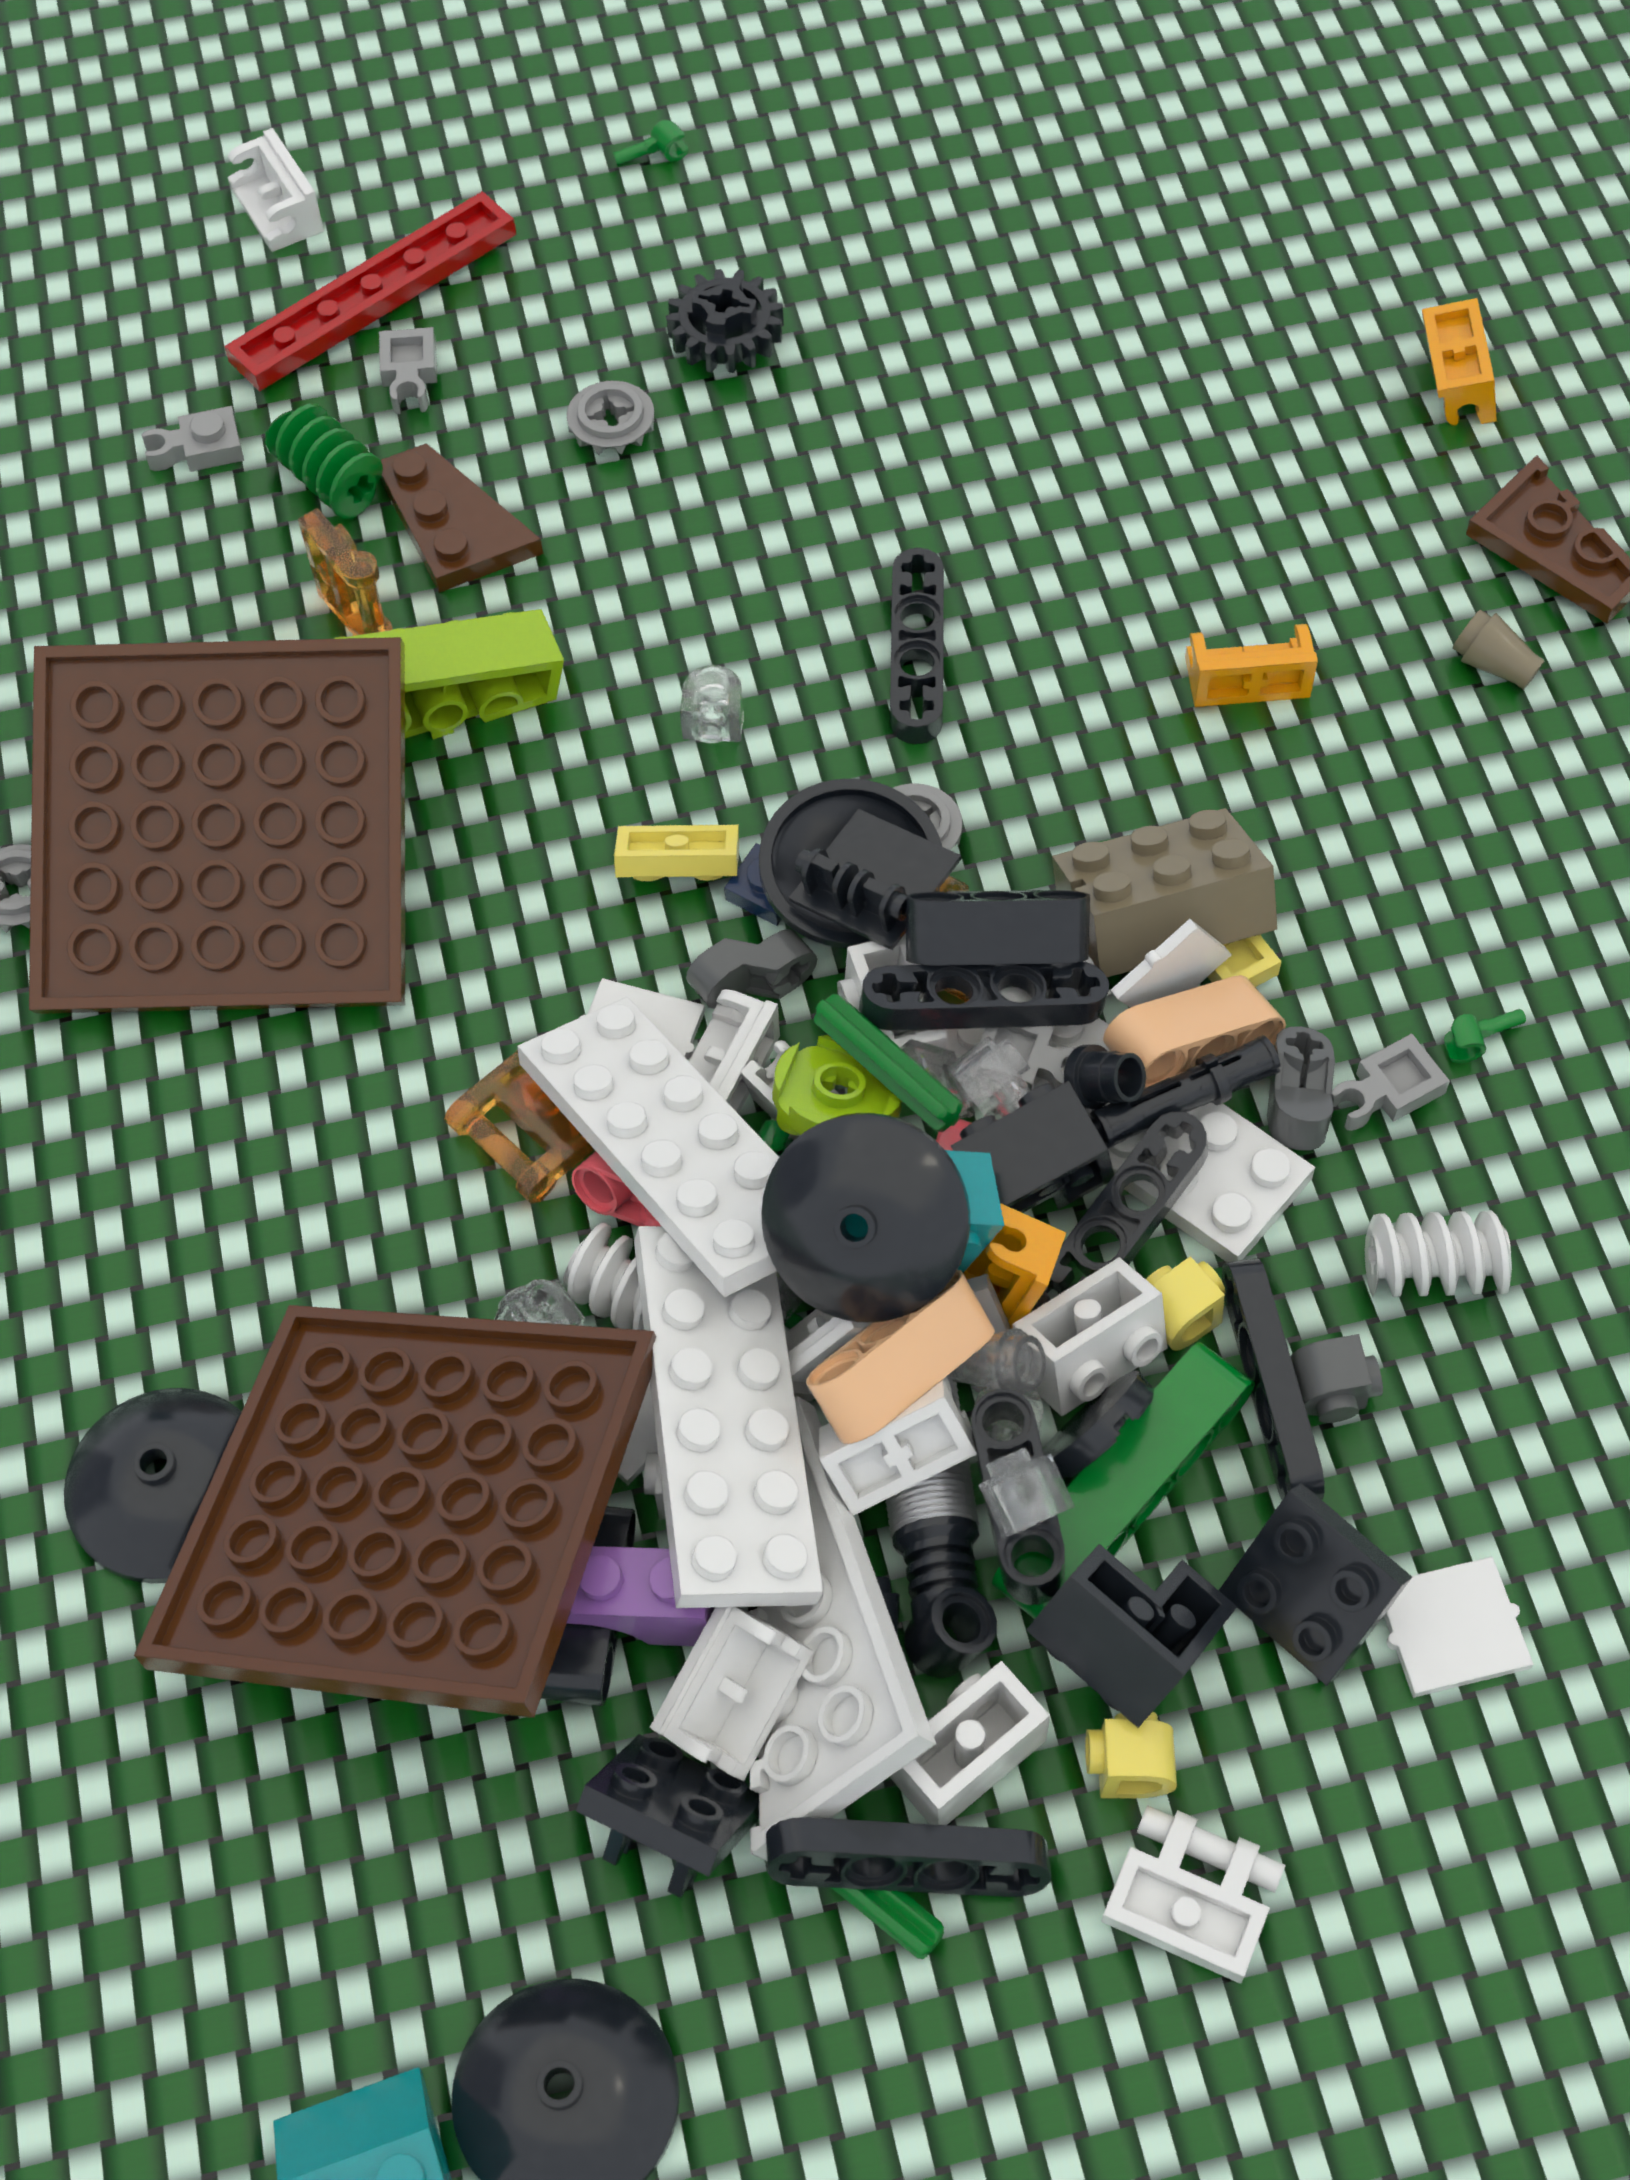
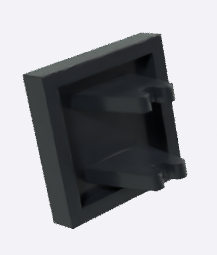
M1300 1483L1289 1490L1219 1591L1327 1686L1340 1675L1412 1579V1576L1306 1486Z
M638 1734L584 1786L576 1811L611 1828L602 1859L615 1866L619 1863L623 1853L626 1855L629 1853L634 1840L676 1860L667 1892L682 1898L687 1885L690 1887L693 1885L698 1872L709 1877L757 1822L759 1817V1793L750 1790L745 1780L742 1781L722 1769H710L683 1756L680 1748L667 1740L653 1737L646 1738Z

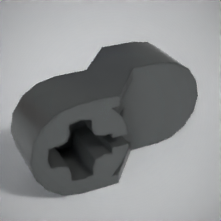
M791 929L781 930L759 944L724 938L695 959L687 971L686 980L707 1006L713 1009L719 1004L716 1000L724 989L779 1000L807 980L814 971L818 959L810 947Z
M1302 1026L1288 1027L1282 1029L1277 1034L1274 1045L1281 1067H1278L1280 1073L1270 1076L1267 1109L1268 1128L1271 1136L1288 1148L1313 1150L1319 1148L1325 1142L1334 1106L1331 1093L1335 1066L1334 1050L1330 1040L1324 1034Z

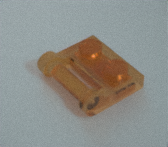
M318 508L298 518L317 592L322 600L353 636L393 630L390 620L383 614L376 585L379 579V568L374 555L366 551H357L353 539L344 526L341 524L333 526Z
M518 1050L460 1096L445 1114V1122L458 1135L463 1136L467 1134L517 1182L516 1190L530 1204L543 1200L553 1190L558 1179L594 1150L519 1063ZM497 1105L537 1142L546 1153L533 1162L485 1117L486 1112Z

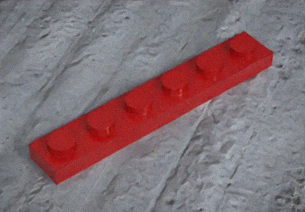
M481 191L225 345L229 363L258 391L263 390L516 235L514 218Z

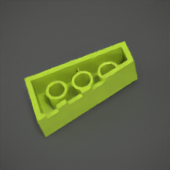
M542 609L516 613L508 612L502 615L453 620L440 624L405 629L397 628L384 632L333 638L401 637L405 644V739L430 731L432 739L454 733V729L460 726L466 719L477 715L484 722H488L557 700L564 659Z

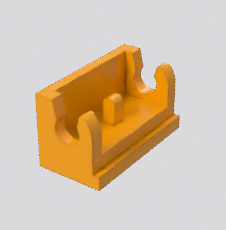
M1478 298L1422 309L1438 398H1443L1446 420L1451 425H1457L1459 421L1458 409L1467 404L1476 405L1477 416L1481 424L1496 422L1495 380Z
M1294 625L1296 638H1290L1289 643L1206 649L1202 632L1190 633L1191 646H1186L1185 660L1194 707L1310 698L1318 660L1316 652H1314L1308 625Z
M1000 1203L1004 1227L963 1274L967 1280L988 1274L1011 1326L1012 1340L1014 1337L1012 1324L1031 1312L1048 1287L1066 1232ZM1009 1343L1003 1344L1001 1346L1007 1348Z

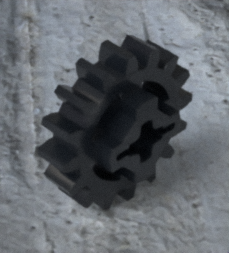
M716 269L714 279L707 280L704 276L697 274L695 275L694 288L681 284L678 287L679 299H669L668 301L669 315H666L668 338H671L673 341V351L676 354L686 352L687 364L690 366L698 363L700 360L706 361L707 372L712 373L718 364H725L729 373H735L736 363L742 361L750 368L756 367V355L760 354L770 358L773 355L772 343H781L782 326H784L783 304L778 303L777 290L775 288L764 290L763 278L760 276L752 279L750 282L744 281L743 270H738L733 278H725L722 269Z

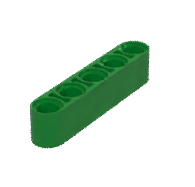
M1197 1342L1154 1388L1153 1401L1138 1420L1135 1418L1133 1421L1129 1417L1120 1428V1434L1115 1438L1117 1441L1095 1461L1084 1468L1056 1499L1055 1507L1065 1547L1064 1583L1098 1544L1103 1546L1113 1556L1121 1550L1229 1425L1253 1392L1255 1387L1253 1380L1202 1342ZM1039 1552L1022 1554L1014 1563L1015 1569L1028 1577L1043 1575L1052 1566L1051 1560ZM1000 1568L997 1569L991 1582L992 1586L1035 1620L1049 1601L1041 1605H1027L1015 1600L1004 1586Z

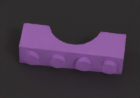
M593 1546L566 1624L591 1625L620 1631L634 1636L649 1645L694 1646L715 1607L676 1608L668 1548Z

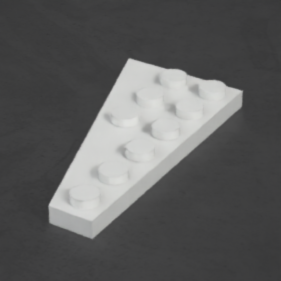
M798 1396L795 1397L823 1594L817 1605L757 1606V1609L749 1611V1613L767 1621L814 1651L761 1748L759 1760L754 1761L750 1769V1790L759 1793V1826L750 1828V1854L766 1861V1832L771 1826L779 1821L790 1818L811 1817L830 1819L936 1744L855 1518L851 1515L819 1460V1428L822 1426L815 1407Z

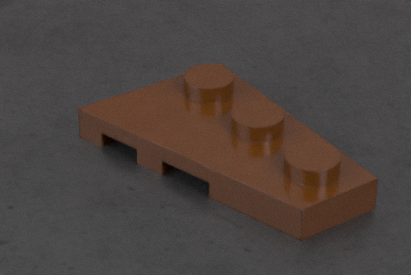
M427 443L381 460L383 472L380 481L439 593L543 554L541 539Z
M1536 455L1469 520L1466 535L1608 624L1630 601V557L1604 528H1594L1578 511L1580 505L1578 499L1568 489L1560 491L1547 477L1549 467Z

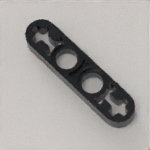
M924 548L905 550L895 558L892 567L890 724L892 732L896 737L910 744H923L935 739L941 732L943 725L944 566L941 558L935 552ZM913 573L924 574L923 593H912ZM923 614L929 617L933 623L925 629L915 630L906 627L902 621L909 615ZM919 659L930 663L933 668L925 675L914 676L904 672L901 667L910 660ZM911 697H923L922 719H911Z
M1088 962L883 966L868 972L863 979L859 1011L880 1030L888 1031L1084 1025L1094 1022L1102 1014L1109 992V980L1102 970ZM1006 987H1018L1025 990L1032 999L1022 1003L1013 1002L1001 995L1000 990ZM948 988L956 989L963 992L969 1001L963 1004H950L939 998L937 992ZM920 993L924 994L922 1002H919ZM886 995H891L893 1002L888 1001Z
M1170 1112L1160 1116L1150 1126L1063 1242L1048 1287L1035 1304L1034 1309L1050 1301L1048 1293L1052 1289L1061 1293L1067 1290L1075 1279L1073 1269L1067 1266L1071 1261L1086 1276H1090L1118 1257L1128 1265L1132 1262L1206 1161L1208 1156L1207 1133L1203 1124L1194 1115L1186 1112ZM1185 1132L1189 1134L1192 1151L1188 1154L1183 1150H1178L1173 1154L1166 1167L1168 1175L1174 1178L1168 1181L1158 1169L1167 1155V1146L1164 1138L1168 1135L1171 1138L1178 1139ZM1147 1159H1150V1160L1152 1161V1163L1154 1164V1166H1152V1165H1150V1164H1147V1163H1144V1162H1145ZM1137 1180H1145L1152 1183L1159 1192L1156 1203L1143 1211L1129 1209L1121 1201V1194L1124 1188ZM1097 1232L1113 1234L1120 1241V1249L1117 1255L1112 1260L1104 1263H1096L1089 1260L1083 1254V1245L1091 1234Z
M1259 1258L1224 1263L1222 1266V1282L1225 1287V1304L1245 1375L1255 1382L1251 1397L1280 1498L1283 1500L1289 1490L1302 1483L1323 1500L1325 1486L1321 1460L1264 1265Z
M799 1817L779 1821L766 1832L768 1874L773 1880L786 1885L1023 1897L1041 1891L1051 1882L1047 1841L1042 1835L1028 1830Z

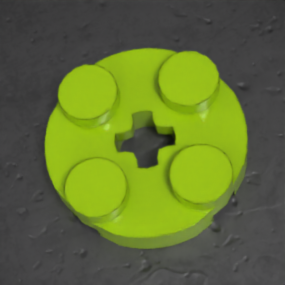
M828 1035L818 1036L817 1046L806 1047L800 1051V1042L788 1048L777 1062L772 1100L777 1109V1124L788 1134L801 1135L823 1121L845 1114L877 1113L895 1118L900 1116L903 1102ZM835 1085L847 1088V1094L844 1095L834 1094L829 1091H832Z

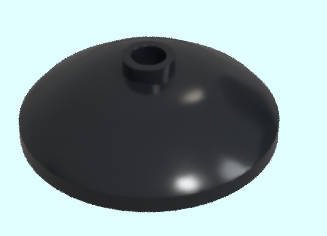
M836 779L807 787L780 806L770 819L762 836L759 850V875L769 904L790 928L802 936L823 945L847 949L849 946L870 942L871 940L789 901L790 895L802 881L801 874L795 871V861L802 850L808 849L812 851L815 848H821L826 851L858 809L942 846L934 824L919 805L892 787L874 781Z
M853 1113L833 1117L815 1125L801 1134L785 1149L775 1163L767 1180L762 1200L761 1221L763 1237L771 1261L781 1278L797 1296L812 1307L830 1316L854 1322L873 1323L908 1315L926 1305L945 1288L960 1266L967 1248L970 1233V1205L966 1187L959 1170L951 1157L935 1139L913 1124L899 1118L877 1113ZM858 1214L866 1220L868 1224L866 1236L855 1237L847 1231L845 1225L847 1215Z
M167 1388L154 1390L128 1399L102 1416L78 1444L68 1466L64 1485L66 1517L70 1529L84 1551L102 1568L119 1577L141 1583H166L241 1415V1411L223 1398L205 1391L188 1388ZM154 1460H167L166 1466L159 1473H146L148 1465Z
M566 1978L537 1983L511 1995L487 2014L470 2036L460 2056L452 2088V2118L458 2144L467 2163L480 2180H647L665 2155L676 2127L680 2099L677 2067L670 2045L657 2022L645 2008L622 1991L606 1984L585 1979ZM561 2073L572 2076L574 2078V2088L569 2096L556 2100L547 2095V2085L552 2077Z

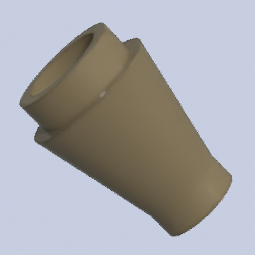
M1481 609L1470 620L1452 647L1463 655L1461 662L1512 682L1523 690L1532 681L1545 662L1525 644L1497 613L1491 617Z

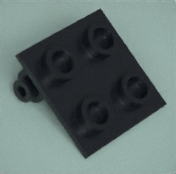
M858 809L826 851L821 848H815L812 851L804 849L800 852L795 861V871L801 874L802 881L790 895L789 901L893 950L906 933L907 895L919 892H937L961 861L962 857L960 854Z

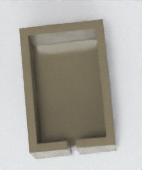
M1226 808L1199 811L1188 819L1162 826H1144L1136 829L1132 834L1104 842L1082 843L1071 851L1052 856L1056 890L1079 891L1090 894L1089 956L1094 965L1102 970L1106 977L1133 970L1145 959V955L1148 952L1158 948L1189 919L1223 945L1277 930L1274 867Z

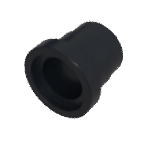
M1086 1044L1076 1047L1070 1053L1064 1069V1083L1070 1082L1085 1109H1099L1107 1103L1136 1101L1144 1091L1146 1071L1142 1060L1134 1053L1107 1051L1100 1045Z

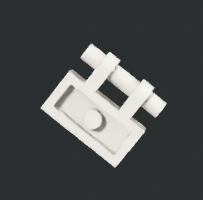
M1147 1805L1137 1833L1164 1845L1158 1858L1130 1847L1101 1922L1241 1984L1270 1909L1268 1906L1242 1896L1247 1881L1275 1893L1285 1865L1259 1854L1260 1846L1239 1837L1236 1844L1197 1827L1198 1819L1177 1810L1174 1817ZM1184 1854L1226 1871L1221 1886L1179 1868Z

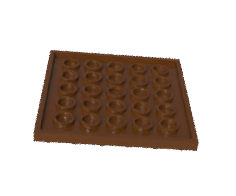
M401 637L34 646L30 1011L40 1014L405 1006V644Z
M289 1305L134 1656L146 1670L534 1718L652 1376V1352L656 1340L654 1331Z

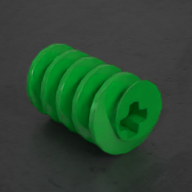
M306 404L295 411L285 412L272 422L265 432V445L268 452L277 458L285 468L290 470L298 480L303 482L312 493L317 495L320 501L330 507L334 514L342 519H354L367 509L375 496L376 487L381 480L383 465L377 456L368 452V448L364 444L355 440L351 432L342 428L340 422L335 418L328 416L327 411L319 404Z

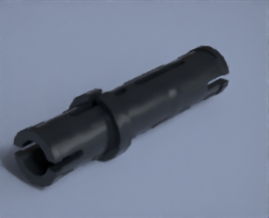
M1262 1035L1255 1038V1040L1243 1044L1241 1047L1219 1056L1209 1053L1196 1059L1195 1066L1187 1069V1071L1144 1088L1143 1093L1136 1101L1110 1103L1090 1111V1119L1107 1149H1110L1128 1138L1146 1132L1164 1114L1170 1112L1187 1113L1211 1102L1215 1105H1220L1231 1100L1232 1093L1240 1090V1088L1280 1073L1278 1068L1281 1067L1280 1060L1271 1041Z

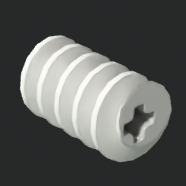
M1465 1211L1454 1212L1448 1221V1225L1439 1212H1431L1426 1214L1421 1227L1417 1218L1412 1213L1400 1214L1395 1227H1393L1390 1218L1386 1214L1373 1215L1365 1239V1268L1369 1291L1373 1297L1379 1279H1386L1392 1296L1400 1297L1405 1279L1413 1278L1419 1296H1428L1432 1277H1439L1446 1296L1455 1295L1459 1276H1466L1472 1294L1480 1295L1486 1276H1493L1499 1294H1507L1512 1272L1508 1232L1501 1225L1498 1216L1493 1211L1479 1212L1474 1223Z
M601 1222L574 1251L564 1273L563 1286L567 1289V1293L573 1302L581 1305L589 1303L591 1312L596 1316L602 1318L611 1316L614 1327L644 1330L636 1257L633 1260L629 1259L633 1239L623 1235L611 1247L607 1246L612 1230L610 1225Z

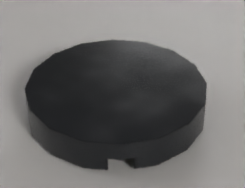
M1132 1371L1108 1386L1097 1398L1091 1400L1078 1411L1047 1443L1043 1453L1048 1476L1052 1481L1059 1482L1060 1479L1073 1477L1107 1451L1117 1441L1115 1438L1120 1434L1119 1430L1126 1421L1123 1416L1125 1413L1132 1421L1135 1418L1138 1420L1153 1401L1154 1388L1139 1371Z

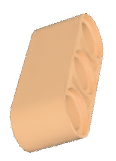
M1239 975L1128 1008L1116 1016L1108 1025L1103 1041L1110 1051L1134 1053L1140 1057L1146 1071V1088L1194 1067L1196 1059L1209 1053L1219 1056L1241 1047L1243 1044L1255 1040V1038L1262 1035L1266 1036L1274 1046L1277 1034L1282 1029H1285L1286 1023L1283 1017L1245 976Z
M957 1269L952 1279L934 1299L908 1315L888 1321L871 1323L819 1364L807 1377L806 1384L839 1440L844 1444L862 1441L884 1428L981 1349L994 1335V1327L963 1272Z

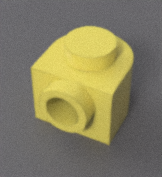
M1190 1256L1173 1269L1168 1265L1157 1269L1146 1279L1162 1293L1167 1344L1172 1350L1177 1351L1190 1346L1222 1323L1225 1287L1218 1274L1208 1263L1201 1261L1197 1264Z
M1152 1712L1139 1728L1124 1715L1118 1713L1114 1719H1105L1101 1730H1086L1087 1774H1099L1100 1798H1152L1169 1794L1177 1788L1173 1728L1165 1722L1158 1721L1156 1713Z

